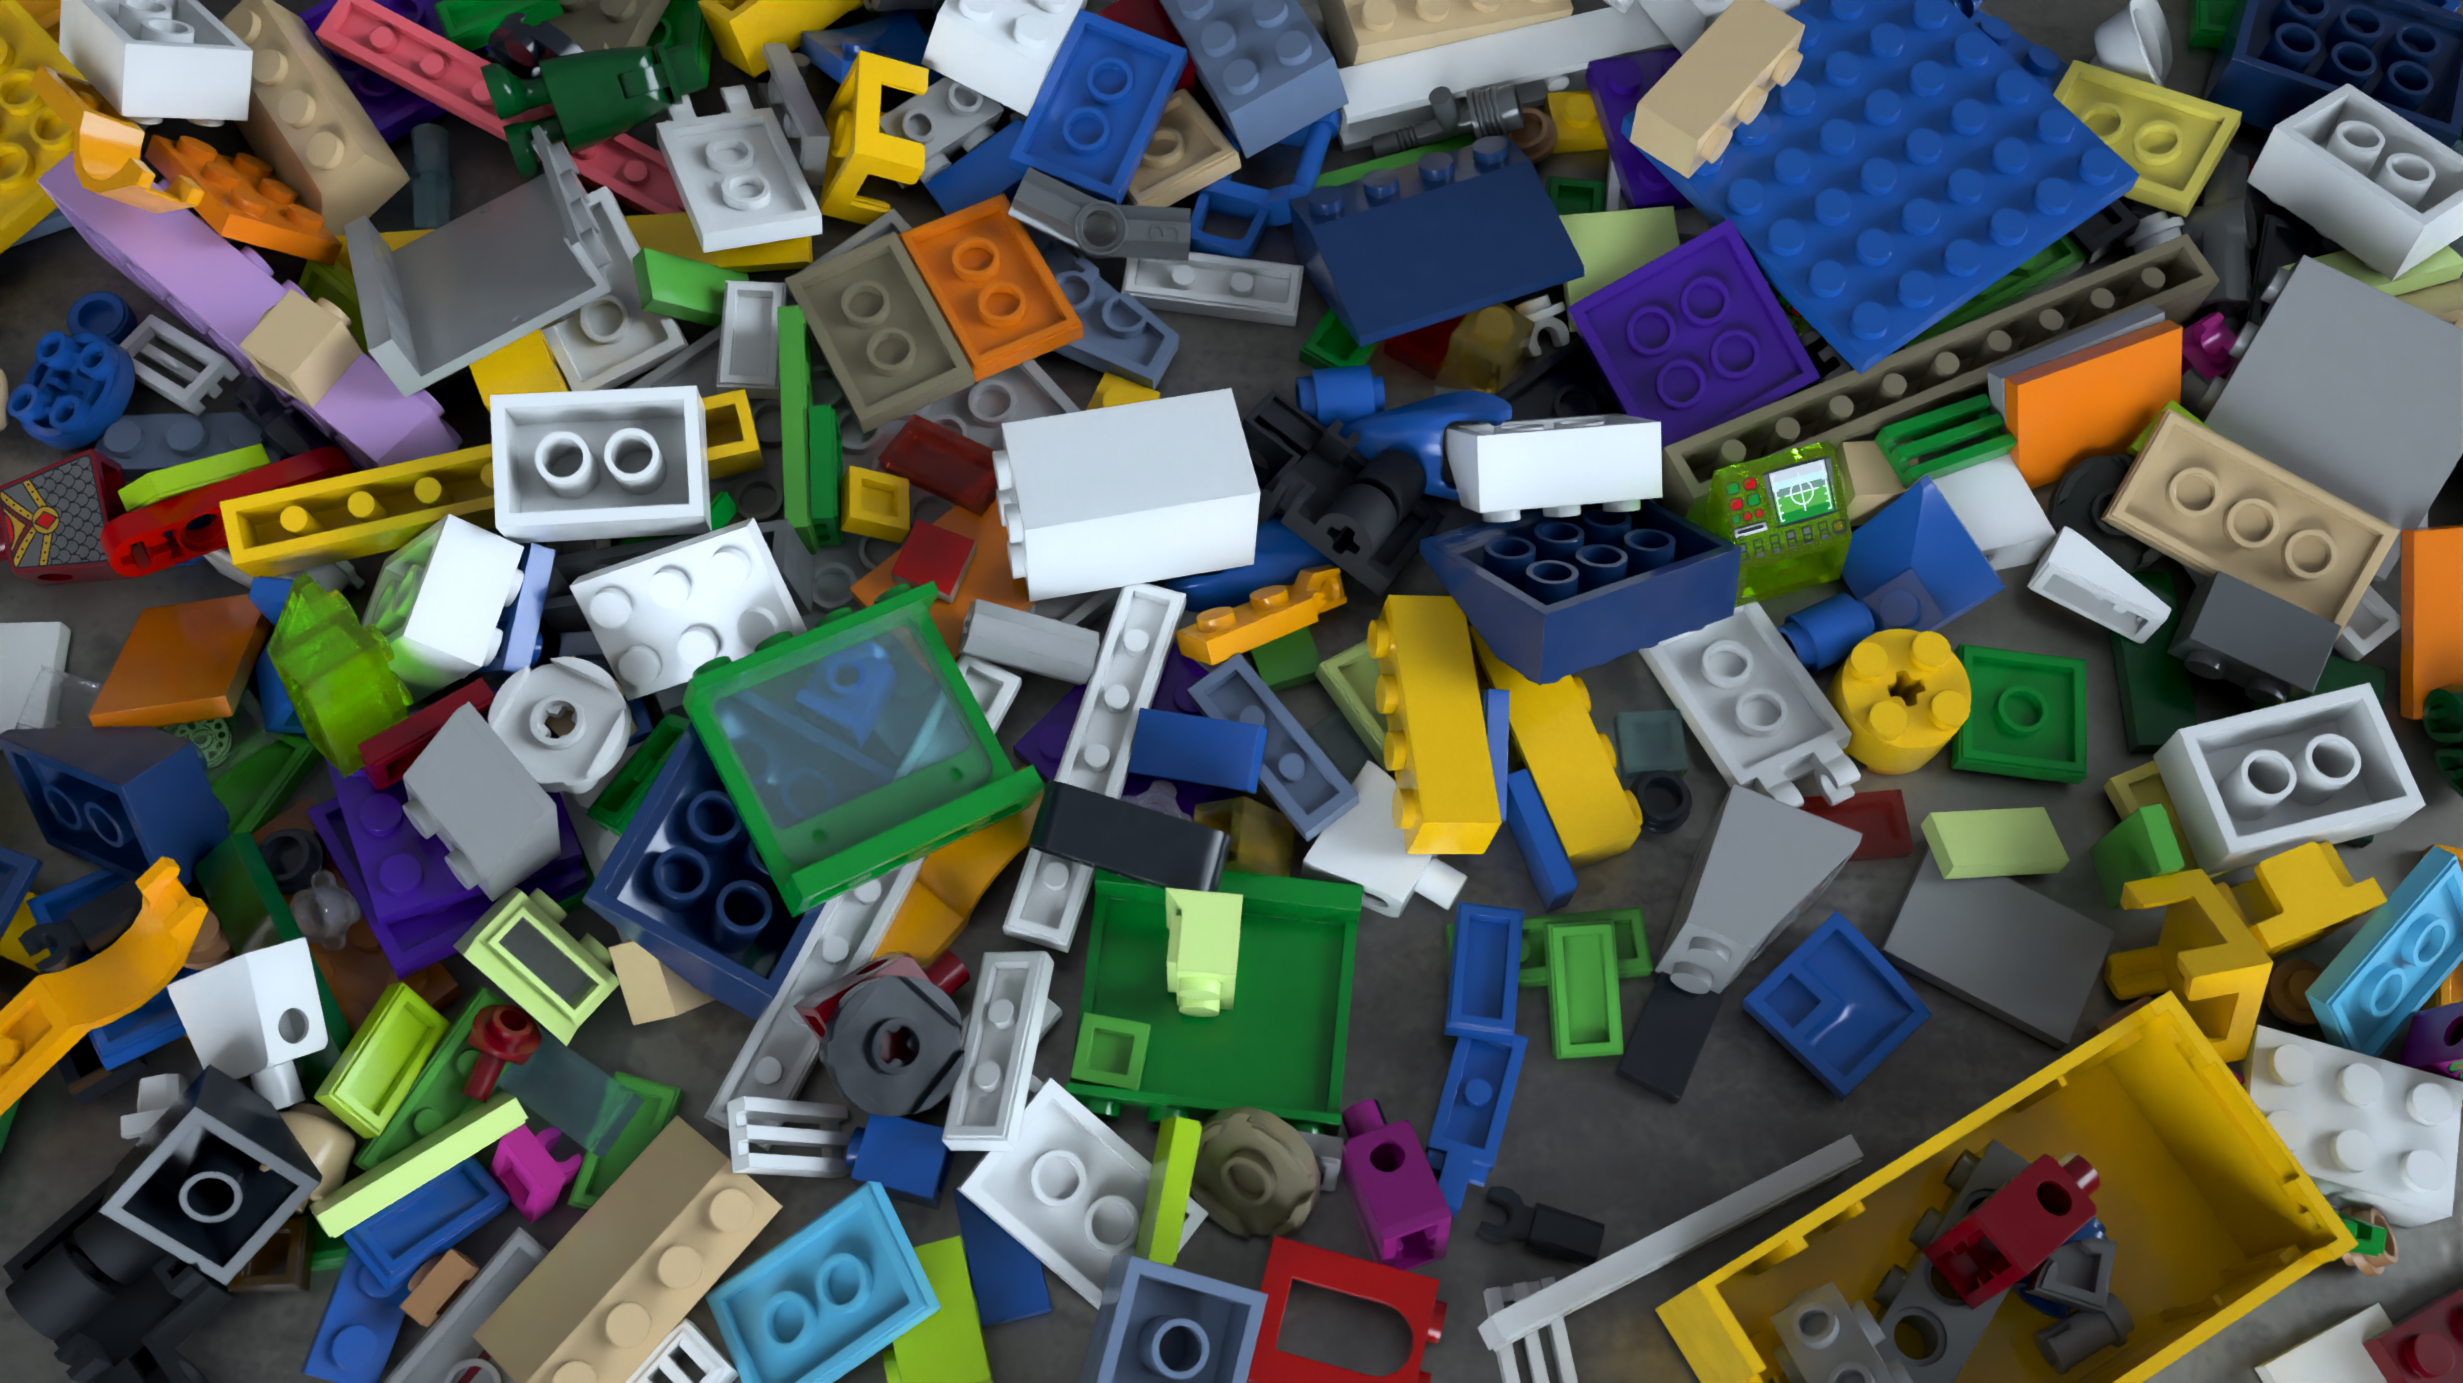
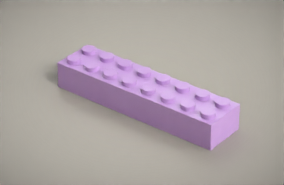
M73 151L36 180L91 249L210 348L226 357L246 378L250 379L254 375L273 392L285 408H288L290 405L297 408L338 448L346 452L353 466L359 472L459 450L458 447L464 441L441 418L445 410L438 401L425 389L405 398L370 353L366 355L362 352L314 408H311L264 379L240 348V343L257 326L263 313L275 306L290 289H293L309 300L311 299L290 280H287L282 285L271 278L274 275L273 270L259 254L247 245L238 251L230 244L233 239L220 236L201 215L199 217L195 216L189 211L190 208L156 214L96 194L82 187L74 170ZM163 178L157 184L153 181L151 188L165 191L171 184ZM350 331V333L352 334V336L354 337V339H355L356 342L358 343V342H359L358 339H357V338L355 337V335Z

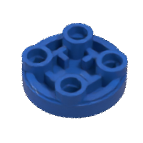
M54 330L44 335L37 343L35 348L36 360L26 373L22 385L12 391L7 401L9 414L20 420L26 432L34 438L55 449L70 450L80 448L101 437L106 429L115 423L124 412L133 392L135 381L134 364L129 353L122 346L103 334L79 332L67 336L59 330Z

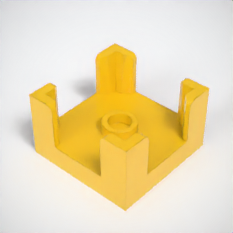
M862 50L859 51L824 116V124L830 134L824 184L820 185L819 209L822 215L869 225L892 209H890V204L884 201L856 195L868 174L906 184H915L924 171L925 147L918 142L879 133L880 117L887 114L880 112L881 86L884 85L924 96L928 90L929 69Z
M2201 868L2125 882L2120 900V905L2124 910L2146 909L2162 905L2168 906L2157 946L2115 953L2107 958L2103 979L2110 990L2120 1000L2143 997L2147 994H2159L2171 990L2225 1063L2245 1059L2272 969L2273 961Z

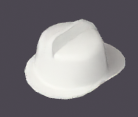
M2129 0L2127 7L2103 22L2094 31L2097 55L2092 58L2090 65L2164 87V82L2171 70L2173 60L2172 44L2164 14L2157 0Z

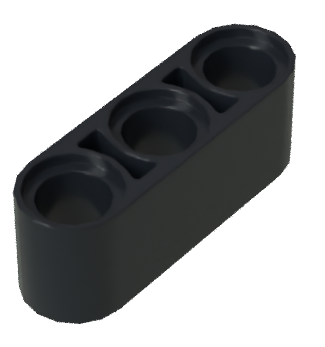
M1048 780L1027 846L1064 860L1162 890L1174 888L1217 892L1234 838L1224 832L1080 787Z

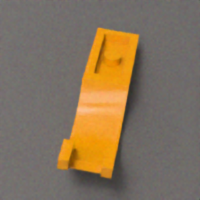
M39 64L30 87L74 132L72 144L74 170L82 187L96 194L156 214L199 205L204 191L191 178L179 174L165 191L151 188L156 175L143 161H140V152L145 132L135 122L125 116H121L89 82Z
M1024 765V766L1021 767L1019 770L1024 769V768H1026L1027 766ZM1042 791L1028 809L929 854L872 960L888 952L909 953L921 968L942 950L946 949L967 927L977 903L997 875L1027 846L1045 791Z
M162 856L135 882L143 893L142 909L132 926L114 944L85 962L60 972L37 975L0 1011V1116L90 1030L108 1025L140 1008L163 990L183 967L206 916L208 907L201 898L190 896L177 876L180 872V867L174 859Z

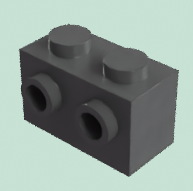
M2218 571L2195 588L2167 653L2185 661L2184 666L2192 673L2214 680L2223 678L2245 688V695L2251 700L2272 707L2304 699L2314 693L2342 626Z

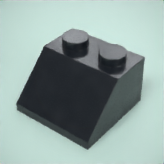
M209 1064L116 1165L99 1212L227 1285L321 1184L322 1174L270 1101ZM261 1164H264L270 1170L263 1172L259 1167Z

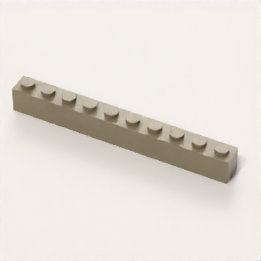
M2184 234L1891 354L1861 375L1856 370H1852L1664 447L1662 451L1663 498L1659 499L1666 509L1695 524H1699L1730 511L1729 501L1732 499L1741 498L1744 505L1747 504L1746 498L1750 494L1758 493L1760 498L1766 496L1768 492L1766 491L1763 473L1815 458L1830 456V459H1832L1842 442L1875 441L1876 436L1883 427L1984 393L1989 398L1988 369L2149 303L2165 311V321L2171 320L2178 324L2190 319L2219 283L2220 279L2189 235ZM1755 477L1757 488L1746 491L1743 486L1744 479ZM1738 482L1740 492L1728 495L1726 493V485Z

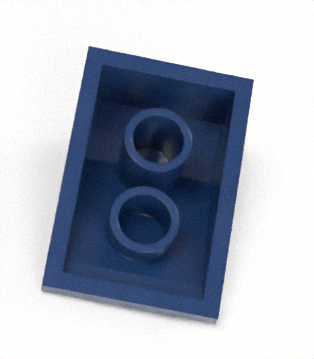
M151 726L8 729L0 734L1 748L49 845L128 879L134 878L135 881L162 856L171 858L180 867L177 878L185 887L197 878L192 868L230 835L227 827L230 823L229 813L223 803L213 794L205 775V771L208 769L207 760L200 748L188 738H180Z

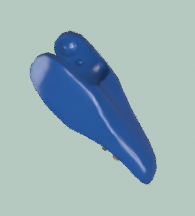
M1475 390L1455 391L1361 417L1345 423L1338 434L1346 440L1353 432L1361 436L1354 449L1369 461L1377 453L1386 449H1395L1407 453L1419 463L1424 471L1426 478L1425 494L1460 501L1455 482H1447L1443 473L1442 441L1447 425L1453 421L1488 422L1492 426H1500L1505 421L1512 419V407L1507 401L1493 394Z
M1274 513L1264 526L1259 523L1257 524L1254 565L1224 569L1221 574L1178 577L1168 581L1165 588L1186 594L1185 610L1202 613L1212 608H1234L1250 601L1249 595L1260 588L1273 585H1293L1300 570L1324 565L1339 567L1340 570L1342 568L1280 522L1284 517L1283 514Z

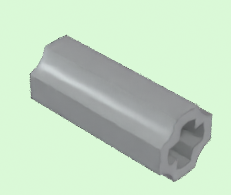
M975 599L974 601L971 600L965 615L959 638L958 653L1082 685L1087 684L1094 669V662L1099 648V632Z

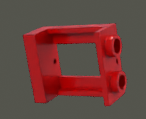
M1274 1235L1260 1292L1268 1294L1246 1383H1430L1431 1373L1421 1371L1420 1366L1426 1342L1438 1344L1445 1320L1447 1302L1436 1299L1440 1280ZM1292 1279L1382 1303L1399 1311L1408 1321L1412 1332L1405 1365L1392 1374L1372 1376L1276 1350L1275 1347Z

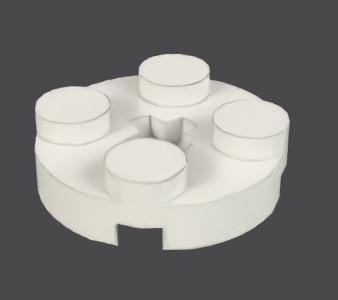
M564 656L550 658L553 664L541 665L532 671L527 666L514 673L501 686L491 704L488 724L545 792L567 791L573 794L585 793L597 784L599 778L605 776L622 757L631 732V710L611 676L592 662ZM566 710L573 711L572 722L575 725L574 729L568 735H562L557 739L550 738L551 731L544 725L546 719L549 716L561 718Z

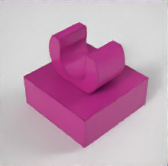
M2212 312L2183 330L2182 376L2195 366L2198 372L2210 381L2215 375L2224 379L2238 359L2228 354L2236 336L2222 322L2224 316L2220 312Z
M523 1124L504 1135L500 1139L488 1172L510 1197L512 1203L529 1224L554 1209L562 1186L571 1183L575 1179L583 1162V1158L579 1153L564 1162H555L548 1152L557 1147L562 1134L557 1127L547 1128L535 1137L528 1127Z

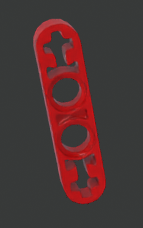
M329 446L316 448L114 518L103 527L99 536L100 545L116 573L128 577L148 575L228 546L219 504L221 501L323 480L328 476L332 478L351 474L357 471L345 451ZM201 515H217L211 524L196 530L185 529L191 520ZM171 530L173 534L165 537L163 532ZM141 542V544L130 548V545Z

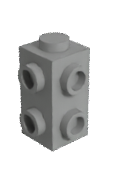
M946 76L928 87L924 96L917 94L880 117L879 133L918 142L925 147V166L919 178L925 185L929 180L951 166L949 159L963 150L967 153L971 152L994 136L996 133L993 129L1004 109L999 102ZM896 181L902 190L910 185Z
M1833 1281L1819 1289L1807 1290L1796 1295L1789 1301L1785 1309L1769 1317L1784 1343L1772 1351L1791 1383H1914L1899 1358L1885 1365L1874 1346L1885 1340L1886 1337L1863 1300L1860 1299L1848 1305Z

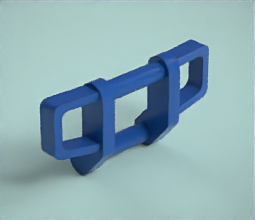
M1335 110L1277 142L1293 147H1303L1292 184L1273 188L1270 191L1230 181L1231 173L1196 191L1194 197L1196 204L1190 218L1189 250L1198 253L1251 259L1267 226L1291 223L1288 201L1306 196L1315 189L1329 141L1338 135L1342 122L1341 113ZM1221 117L1224 124L1222 133L1239 154L1240 147ZM1208 211L1252 221L1245 237L1241 240H1231L1201 231Z

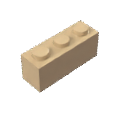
M1734 0L1637 103L1629 142L1688 179L1705 161L1714 163L1728 146L1732 137V131L1741 122L1746 125L1750 124L1763 108L1768 92L1776 84L1782 87L1785 86L1798 70L1803 59V54L1798 52L1805 25L1764 0Z

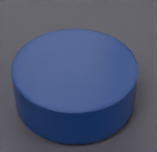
M96 291L81 297L72 305L67 315V327L71 334L97 332L120 345L137 328V319L132 309L119 295L109 291Z

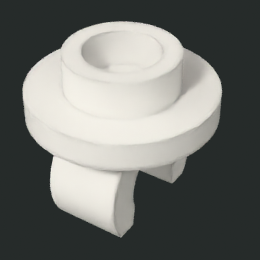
M1548 294L1514 306L1517 317L1508 320L1507 325L1509 330L1523 327L1519 335V346L1527 358L1542 354L1537 342V336L1541 329L1548 331L1554 347L1564 346L1569 343L1568 328L1561 320L1553 317V315L1566 310L1563 301L1551 304Z

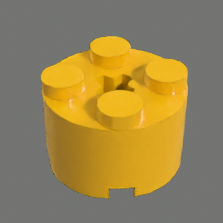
M1889 629L1870 635L1852 650L1832 678L1825 693V697L1852 733L1848 747L1842 749L1843 753L1846 756L1850 754L1858 761L1866 764L1865 769L1883 775L1906 774L1923 767L1954 736L1968 719L1971 711V688L1967 673L1957 656L1951 651L1948 640L1934 631L1918 632L1908 629Z

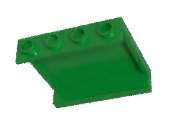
M1096 869L1094 880L1096 895L1072 1066L1084 1012L1151 1024V1034L1139 1091L1071 1083L1070 1080L1069 1083L1066 1082L1065 1090L1103 1122L1118 1121L1120 1113L1145 1115L1147 1116L1146 1124L1160 1128L1161 1119L1178 1116L1204 1122L1224 1108L1249 1106L1273 1113L1297 1131L1337 1137L1342 1117L1340 1106L1357 927L1361 913L1363 885L1224 870L1217 892L1243 895L1233 1010L1220 1009L1219 1015L1215 1017H1194L1179 1012L1177 993L1168 992L1167 954L1170 930L1166 927L1165 890Z

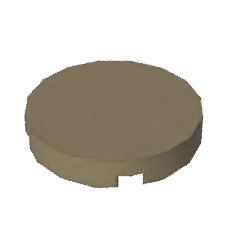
M1249 1106L1224 1108L1206 1119L1201 1125L1202 1131L1190 1189L1195 1200L1209 1213L1208 1216L1232 1234L1248 1239L1252 1233L1258 1235H1269L1265 1241L1273 1240L1274 1235L1284 1238L1298 1230L1320 1198L1321 1173L1314 1153L1298 1131L1273 1113Z

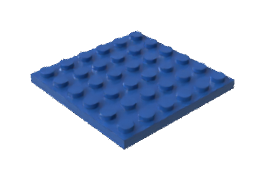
M1807 0L1787 13V15L1805 25L1798 52L1803 54L1798 70L1785 86L1782 87L1776 84L1768 92L1763 108L1750 124L1746 125L1741 122L1732 131V137L1728 146L1714 163L1705 161L1688 179L1634 145L1714 227L1729 218L1731 219L1763 277L1860 375L2130 191L2139 177V174L1949 0ZM1636 109L1623 117L1621 133L1629 141Z

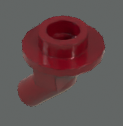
M490 1005L482 1008L473 1019L472 1031L467 1043L481 1051L460 1093L487 1103L506 1062L523 1066L530 1056L534 1054L541 1043V1032L538 1025L526 1011L512 1005Z

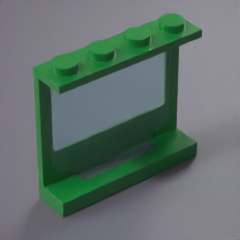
M934 581L911 589L909 584L897 585L879 595L872 606L854 613L850 607L837 609L817 621L815 624L816 628L794 637L790 631L777 633L759 643L754 649L755 653L732 661L729 656L712 659L699 666L692 673L693 677L689 679L682 704L792 918L1028 809L1046 788L1033 764L1015 772L929 614V610L939 594Z

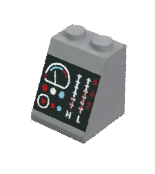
M1733 783L1699 840L1655 971L1671 974V981L1685 991L1705 994L1711 990L1719 994L1822 895L1858 848L1863 834Z

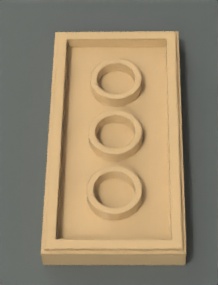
M2170 408L2163 411L2100 519L2208 578L2221 571L2341 625L2342 627L2336 641L2401 531Z

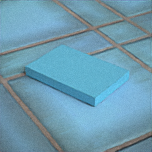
M2436 846L2430 849L2387 898L2388 902L2380 906L2304 993L2329 1045L2377 1058L2463 960V872L2455 854Z
M868 1181L705 1295L742 1383H833L941 1309L939 1301L882 1183Z

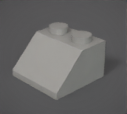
M467 702L459 707L403 775L409 801L402 805V808L413 826L425 839L436 834L450 850V853L444 856L461 884L468 890L478 884L493 902L561 855L557 809L554 801L473 705Z

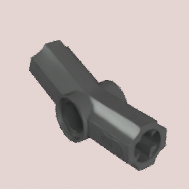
M2230 148L2225 150L2187 218L2182 216L2185 224L2182 226V234L2189 235L2220 279L2219 283L2195 312L2198 317H2205L2212 312H2220L2224 319L2240 316L2241 312L2252 308L2249 249L2255 248L2257 244V222L2251 202L2253 185L2248 183L2247 180L2253 170V165L2249 156L2234 153Z
M1028 167L1007 216L1078 249L1087 257L1097 260L1110 257L1188 261L1191 234L1190 208L1117 205L1102 200L1099 201ZM1092 215H1104L1113 221L1116 227V238L1109 245L1095 246L1085 238L1083 224Z

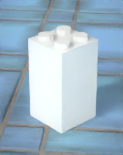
M1231 388L1002 423L1004 450L992 452L998 485L996 500L1001 526L1007 527L1009 537L1007 552L1012 578L1025 579L1029 602L1254 565L1260 489Z

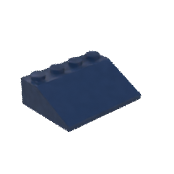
M2238 0L2212 66L2203 100L2241 111L2242 122L2270 131L2278 123L2349 83L2451 149L2460 138L2463 126V15L2420 0Z
M1507 135L1482 137L1476 140L1473 145L1447 153H1430L1421 157L1418 162L1391 170H1374L1367 173L1362 179L1336 187H1318L1306 196L1288 201L1297 262L1299 265L1304 266L1303 271L1359 347L1585 276L1584 265L1531 160Z
M1641 499V509L1628 512L1603 511V503L1582 504L1581 514L1569 517L1543 516V508L1520 510L1521 519L1517 521H1480L1420 540L1419 552L1496 658L1521 673L1527 680L1542 685L1555 683L1564 676L1592 666L1605 665L1611 659L1636 650L1652 648L1661 641L1686 632L1702 630L1706 625L1733 616L1742 547L1648 499Z
M748 691L719 701L714 706L715 713L773 825L779 830H787L891 784L895 773ZM692 722L689 723L582 900L583 903L694 988L756 1021L775 999L826 904L825 902L792 918Z

